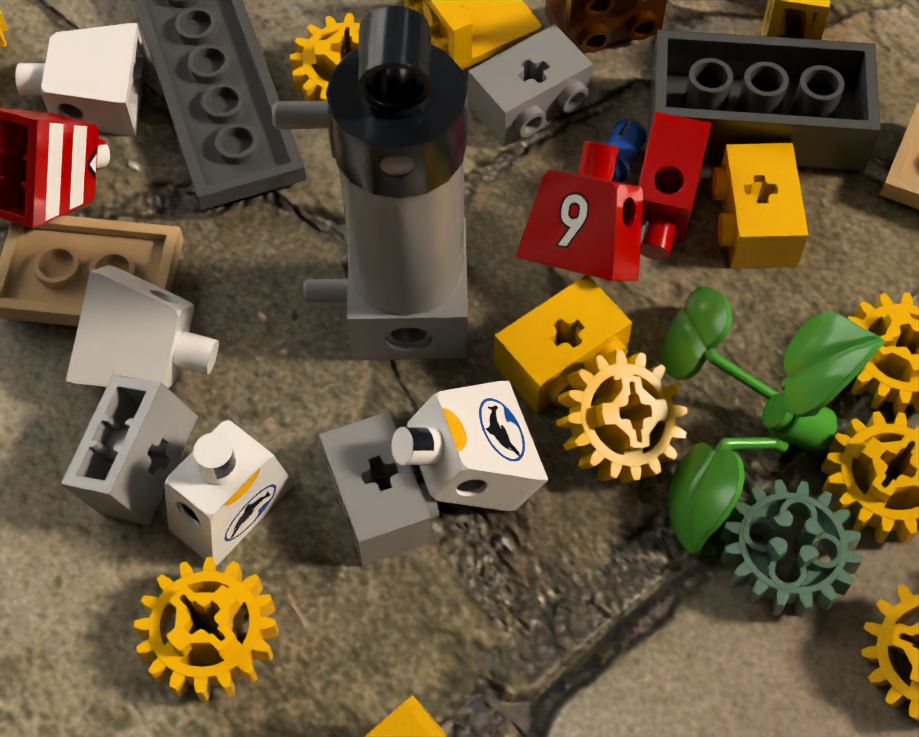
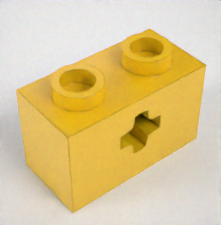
M793 143L726 144L721 167H713L711 192L713 200H721L723 213H719L717 235L719 246L728 247L730 268L797 267L809 235Z
M585 275L495 334L493 364L530 407L538 413L552 402L560 405L561 403L557 401L558 396L569 390H575L570 385L567 377L577 370H585L583 362L600 354L604 358L606 354L617 349H623L626 356L632 321L589 275Z

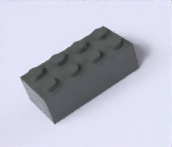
M657 29L650 70L648 140L655 112L712 123L704 160L722 161L726 144L793 143L797 166L865 171L881 131L876 44Z

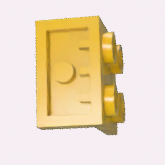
M404 0L405 7L421 13L428 20L433 46L446 51L462 70L504 52L541 32L542 24L523 0Z

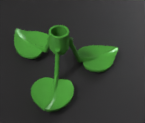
M705 286L694 289L688 295L684 307L676 313L671 321L662 343L661 363L666 367L665 372L676 380H688L700 371L707 359L714 366L768 399L763 409L762 420L772 437L723 438L716 446V449L707 443L699 442L684 455L670 483L668 510L672 528L683 547L689 553L699 556L706 540L728 518L740 497L745 480L744 465L741 457L733 450L774 449L785 453L789 444L810 453H818L824 450L833 440L837 429L836 414L825 406L865 367L882 345L885 344L884 339L837 313L823 312L813 316L798 330L787 347L783 364L788 377L781 382V389L784 391L782 394L721 357L714 349L723 341L731 329L732 310L727 298L721 292Z

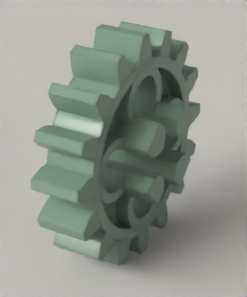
M780 479L775 480L769 496L758 486L751 488L747 504L737 501L729 516L733 522H726L720 539L729 545L724 547L720 559L721 564L737 565L730 580L732 587L748 583L753 588L748 603L754 606L763 597L772 600V615L775 616L781 614L786 604H793L799 618H805L812 608L813 600L821 609L826 611L831 608L836 600L835 593L846 594L854 582L850 574H855L862 563V556L851 551L859 543L861 534L859 531L844 530L843 527L851 513L848 509L838 510L833 513L828 508L832 498L830 492H824L816 500L809 497L808 482L801 481L796 492L790 493L787 492L785 484ZM792 514H795L803 519L804 525L793 546V553L797 557L787 577L791 583H785L777 577L776 572L787 552L788 544L784 538L793 522ZM759 534L764 536L762 543L765 546L755 544L749 535ZM818 550L826 552L831 561L822 562L817 558L820 555Z

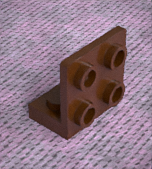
M546 0L545 15L550 25L556 24L583 54L595 53L603 48L633 40H643L657 34V29L662 30L667 0Z

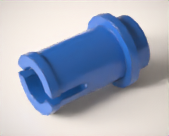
M627 118L620 119L615 124L612 133L604 143L619 147L612 181L621 183L628 178L630 174L629 164L647 140L645 129L634 120L625 134L622 133L628 125Z

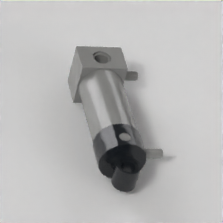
M381 7L368 13L362 19L359 27L358 48L347 53L332 70L326 90L327 101H276L272 106V122L276 129H328L332 158L336 159L337 166L339 167L348 241V279H306L303 284L304 300L306 302H347V325L352 360L468 359L466 217H464L467 87L462 69L446 51L431 45V29L428 20L421 13L408 7Z

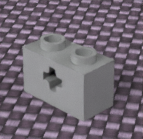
M553 24L468 71V106L505 147L521 137L532 136L544 124L561 114L572 113L579 109L590 98L593 64L559 27Z
M113 374L61 485L103 516L150 526L165 492L164 483L168 475L176 468L198 416L162 382Z
M389 411L319 434L324 463L362 566L432 542L431 519L439 517L437 502L429 495L425 482L417 483L411 468L413 465H399L393 457L391 445L396 427ZM383 481L387 489L380 491L376 483Z

